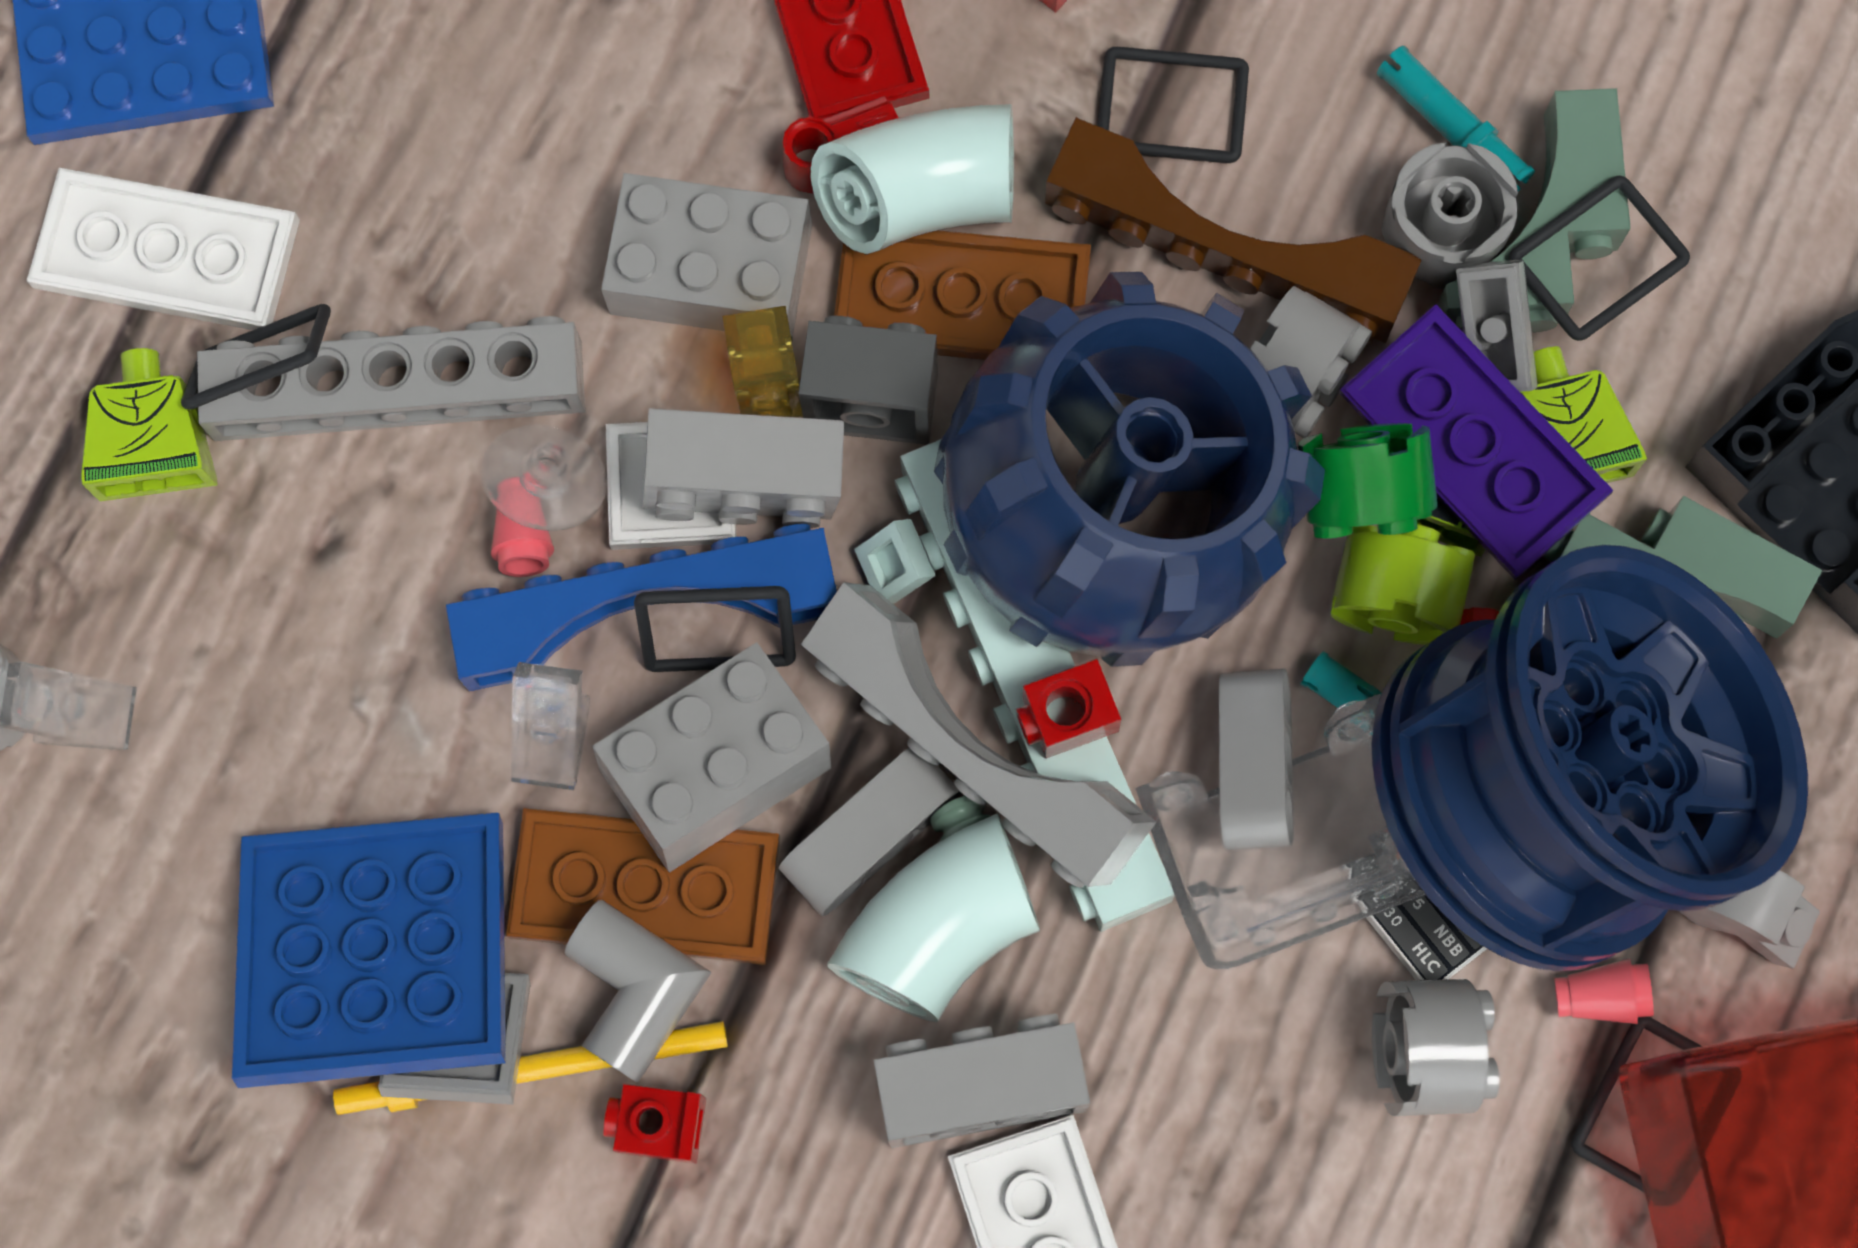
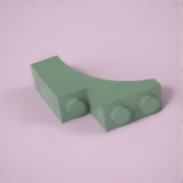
M1617 88L1554 92L1543 115L1546 164L1544 182L1537 208L1532 219L1518 238L1491 262L1509 260V254L1515 247L1615 176L1626 177ZM1618 188L1522 258L1567 314L1574 305L1570 253L1575 252V256L1580 259H1598L1610 255L1613 251H1618L1631 229L1628 198ZM1456 280L1446 284L1437 306L1463 331L1458 283ZM1527 286L1532 333L1544 332L1555 328L1559 323Z
M1683 496L1670 512L1662 508L1658 509L1641 539L1642 542L1589 514L1544 555V558L1554 562L1571 551L1597 545L1626 546L1657 555L1679 566L1704 583L1743 622L1776 639L1794 625L1822 572L1816 566L1686 496Z

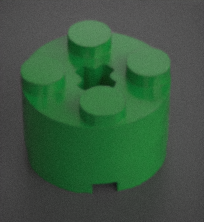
M1412 424L1363 425L1340 429L1341 436L1337 438L1336 443L1323 445L1322 433L1306 437L1298 442V450L1309 453L1325 469L1321 500L1306 514L1307 522L1313 524L1314 537L1316 538L1344 537L1353 533V527L1377 525L1378 533L1383 535L1408 533L1417 530V520L1432 516V511L1438 506L1430 428L1423 425L1413 433Z

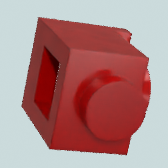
M623 1084L621 1098L609 1097L604 1118L603 1135L604 1137L615 1138L613 1151L619 1154L697 1164L707 1098L700 1093ZM650 1109L658 1110L663 1118L660 1130L654 1134H644L639 1126L641 1115Z

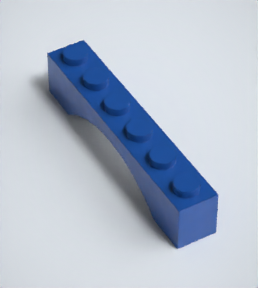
M794 524L775 530L773 532L774 538L749 543L747 537H730L714 542L711 545V551L687 555L686 551L681 549L666 550L651 555L649 563L624 568L623 563L608 562L588 568L586 570L587 576L562 581V577L559 575H544L524 582L525 589L500 593L497 588H480L468 591L461 596V602L446 604L458 678L469 692L532 679L555 652L579 633L613 615L635 609L634 599L641 592L781 586L788 591L790 596L793 625L816 621L837 592L824 528L811 530L808 524ZM777 599L695 602L718 604L746 612L780 628Z

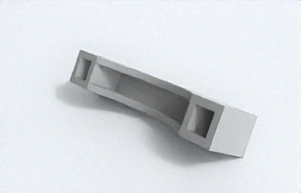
M843 582L801 643L804 648L818 659L815 667L823 676L840 686H847V684L864 697L860 704L869 715L886 725L891 726L894 723L910 736L907 745L915 754L931 764L939 765L942 763L957 776L954 784L961 793L980 805L989 803L1005 817L1002 822L1003 827L1022 843L1029 846L1037 844L1054 858L1051 863L1053 870L1070 884L1079 888H1083L1084 885L1087 887L1111 885L1156 824L1153 818L1108 781L1076 782L1044 776L1008 761L980 742L956 717L937 688L923 654L917 623L872 586Z

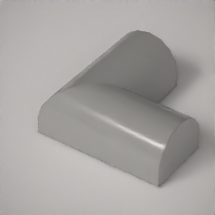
M1524 260L1488 262L1456 269L1462 332L1519 392L1536 389L1537 375Z
M603 900L597 901L585 914L574 930L565 949L567 957L618 990L582 1044V1047L638 1083L711 975V971Z

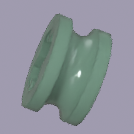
M962 796L938 809L932 815L930 823L936 832L944 833L941 837V841L959 830L991 817V815L982 813L986 805H980L968 797Z

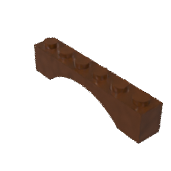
M1077 117L1070 128L1046 181L1045 204L1051 206L1053 212L1060 218L1079 225L1085 224L1086 221L1109 230V234L1115 240L1130 247L1141 248L1143 245L1159 250L1166 253L1167 259L1180 268L1189 271H1199L1202 268L1224 277L1223 280L1228 286L1241 293L1255 295L1259 291L1282 300L1286 293L1293 286H1296L1370 329L1372 334L1368 342L1376 339L1385 344L1387 343L1422 261L1412 253L1365 234L1336 242L1298 245L1262 241L1227 230L1200 216L1170 193L1147 166L1133 140Z

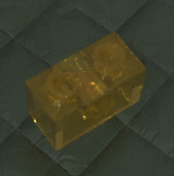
M786 305L722 316L733 386L740 414L802 417L799 399L800 383Z

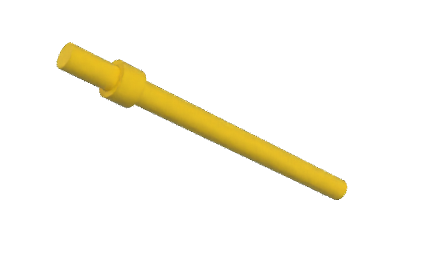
M724 1021L673 1030L654 1060L728 1047ZM582 1046L520 1056L516 1084L611 1068L612 1066ZM379 1081L333 1090V1101L337 1115L388 1107L392 1113L418 1108V1101L428 1100L382 1097L378 1088Z

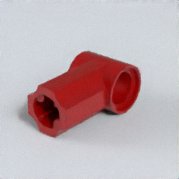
M883 96L824 120L815 117H805L790 124L784 133L782 142L783 170L789 184L800 192L814 193L810 177L812 162L803 161L797 157V154L803 150H817L819 146L847 134L898 119L899 117L892 102H889Z

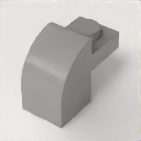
M1780 870L1763 884L1717 906L1694 911H1679L1698 926L1737 935L1773 964L1794 969L1805 944L1811 936L1813 926L1820 913L1815 906L1801 896L1805 886Z

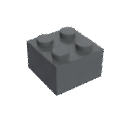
M829 316L825 318L824 322L808 321L799 387V399L803 418L844 421V436L928 445L930 442L938 379L937 335L926 334L924 328L910 323H893L888 325V329L863 327L862 322L846 316Z

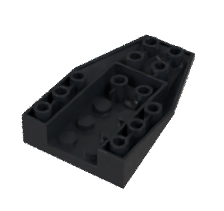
M1858 310L1831 323L1699 449L1685 468L1754 534L1821 569L1822 572L1812 590L1858 634Z

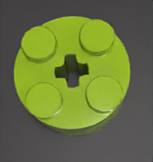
M1373 525L1353 527V533L1347 535L1332 598L1331 617L1350 628L1371 635L1373 634L1374 626L1395 632L1393 640L1426 645L1436 637L1461 624L1475 553L1466 548L1439 544L1440 533L1422 525H1417L1418 529L1415 531L1394 535L1379 534L1377 527Z

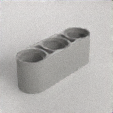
M1285 668L1220 674V825L1222 840L1226 850L1290 847L1293 845L1291 695L1289 678Z
M908 748L792 850L779 865L778 869L821 917H824L849 898L931 824L930 819L932 815L943 805L957 799L961 792L938 765L925 761Z

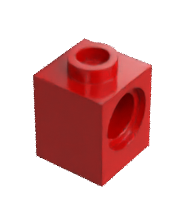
M1098 659L1024 685L1023 701L1025 705L1015 709L1027 744L1030 746L1039 742L1045 759L1119 732L1121 724L1120 714ZM1068 697L1081 705L1084 715L1080 721L1073 725H1059L1052 721L1047 714L1046 709L1049 704L1055 699Z

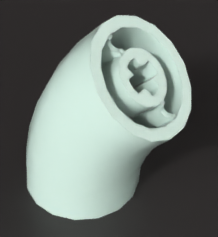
M978 105L914 114L855 131L819 146L812 158L810 177L814 197L824 220L837 238L852 250L864 254L879 251L897 242L932 231L986 223H1012L1014 195L1012 105Z
M998 813L959 830L926 850L899 871L870 900L846 931L827 963L828 968L851 985L892 1007L927 1021L938 1022L951 999L980 966L1018 940L1039 932V923L1028 890Z

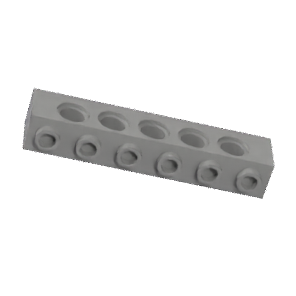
M553 316L536 317L529 320L527 326L503 327L500 323L492 321H479L468 324L465 330L441 332L440 329L431 326H416L405 329L403 335L379 337L378 334L369 331H352L343 334L341 340L322 341L315 360L307 365L279 375L281 376L280 384L269 395L256 396L255 391L258 386L256 384L198 407L199 424L214 441L585 413L582 341L574 322H565L562 318ZM289 336L280 339L279 345L257 347L246 341H226L219 343L217 350L197 351L198 393L304 352L309 337ZM519 356L532 359L529 369L522 375L510 377L502 374L503 368L509 360ZM456 361L469 363L468 371L459 380L450 382L441 380L444 368L450 363ZM393 366L407 368L404 378L399 383L393 386L379 385L381 375L388 368ZM331 371L344 372L343 379L336 388L330 391L317 390L319 380L326 373Z

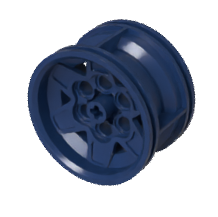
M1597 545L1574 550L1558 558L1520 584L1507 598L1496 620L1471 621L1456 626L1436 637L1406 658L1393 672L1384 687L1375 713L1371 749L1376 792L1389 833L1412 876L1429 899L1462 932L1497 955L1528 967L1551 971H1569L1590 967L1633 947L1645 939L1660 924L1668 910H1701L1717 906L1739 896L1773 877L1791 856L1802 833L1808 802L1806 753L1794 708L1774 665L1746 624L1714 591L1679 566L1640 549L1618 545Z

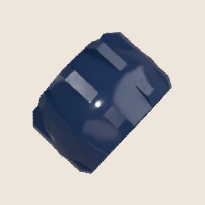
M1142 271L1110 272L1089 304L1069 308L1067 304L1043 296L1039 297L1017 315L998 348L986 358L967 382L952 415L950 426L939 443L934 473L943 484L944 511L950 532L943 545L956 572L963 576L968 575L987 602L1011 622L1010 632L1035 647H1038L1043 641L1067 651L1101 656V659L1111 667L1143 665L1154 652L1182 645L1199 637L1206 639L1211 637L1225 623L1231 621L1254 601L1264 585L1287 563L1283 551L1290 533L1296 524L1321 500L1325 469L1309 453L1297 450L1291 419L1312 397L1298 367L1283 365L1268 371L1256 354L1233 334L1242 319L1244 309L1220 294L1215 293L1203 311L1197 313L1176 304L1156 301L1154 286ZM1114 393L1135 397L1138 400H1134L1124 408ZM1046 410L1085 460L1076 475V492L1068 484L1053 456L1047 434ZM1211 490V513L1204 535L1184 539H1162L1134 533L1118 526V524L1134 520L1143 513L1159 492Z

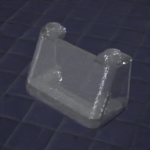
M1380 694L1362 701H1351L1341 705L1334 711L1324 727V737L1327 746L1292 759L1294 838L1293 845L1290 847L1226 850L1222 840L1220 825V787L1206 792L1203 782L1196 775L1171 771L1158 776L1150 783L1135 788L1143 811L1156 821V824L1151 829L1152 836L1182 916L1201 960L1207 967L1213 969L1237 967L1426 895L1398 852L1386 825L1376 792L1371 744L1373 723L1381 697Z

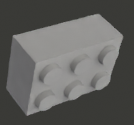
M623 173L601 288L610 315L792 341L812 231L809 200Z
M649 408L643 509H656V518L671 521H688L694 518V512L719 513V521L728 524L757 523L758 515L783 517L782 524L784 526L808 524L811 528L820 527L821 519H832L841 498L844 421Z
M757 642L592 746L601 774L669 873L831 769L829 742Z
M1050 1014L1018 1021V1033L993 1037L992 1027L988 1026L953 1033V1045L927 1050L925 1039L909 1040L887 1045V1057L875 1059L874 1065L887 1138L891 1148L1086 1112L1090 1105V1099L1075 1022L1060 1025L1058 1014Z

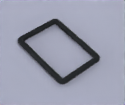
M1120 46L1111 47L1106 51L1097 126L1109 130L1116 59L1237 70L1230 151L1134 143L1141 155L1219 163H1234L1241 157L1249 79V66L1245 60L1237 57Z
M1615 176L1515 247L1509 254V260H1522L1532 250L1619 188L1677 256L1581 328L1575 324L1524 262L1527 286L1569 337L1576 341H1583L1683 269L1690 260L1688 249L1630 180L1624 176Z
M319 304L227 340L246 341L254 344L315 320L304 352L198 393V367L196 360L181 399L182 407L185 409L197 408L314 361L318 355L331 314L330 307L326 304ZM217 345L209 347L205 350H217Z
M781 586L641 592L634 599V607L645 667L652 672L713 670L734 657L656 660L647 605L777 599L783 654L767 655V657L775 667L791 665L796 659L788 591Z
M1638 1017V1024L1630 1025L1571 1140L1572 1149L1580 1157L1662 1203L1675 1205L1682 1200L1742 1082V1071L1736 1064L1653 1018ZM1643 1029L1650 1031L1729 1075L1671 1192L1584 1144Z

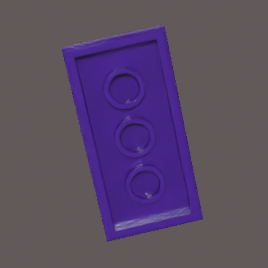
M1436 304L1340 389V395L1369 425L1412 424L1413 433L1423 425L1430 428L1437 498L1514 580L1586 518L1614 491Z

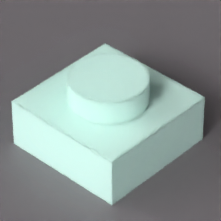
M912 519L893 521L854 549L869 585L891 603L898 602L936 576Z

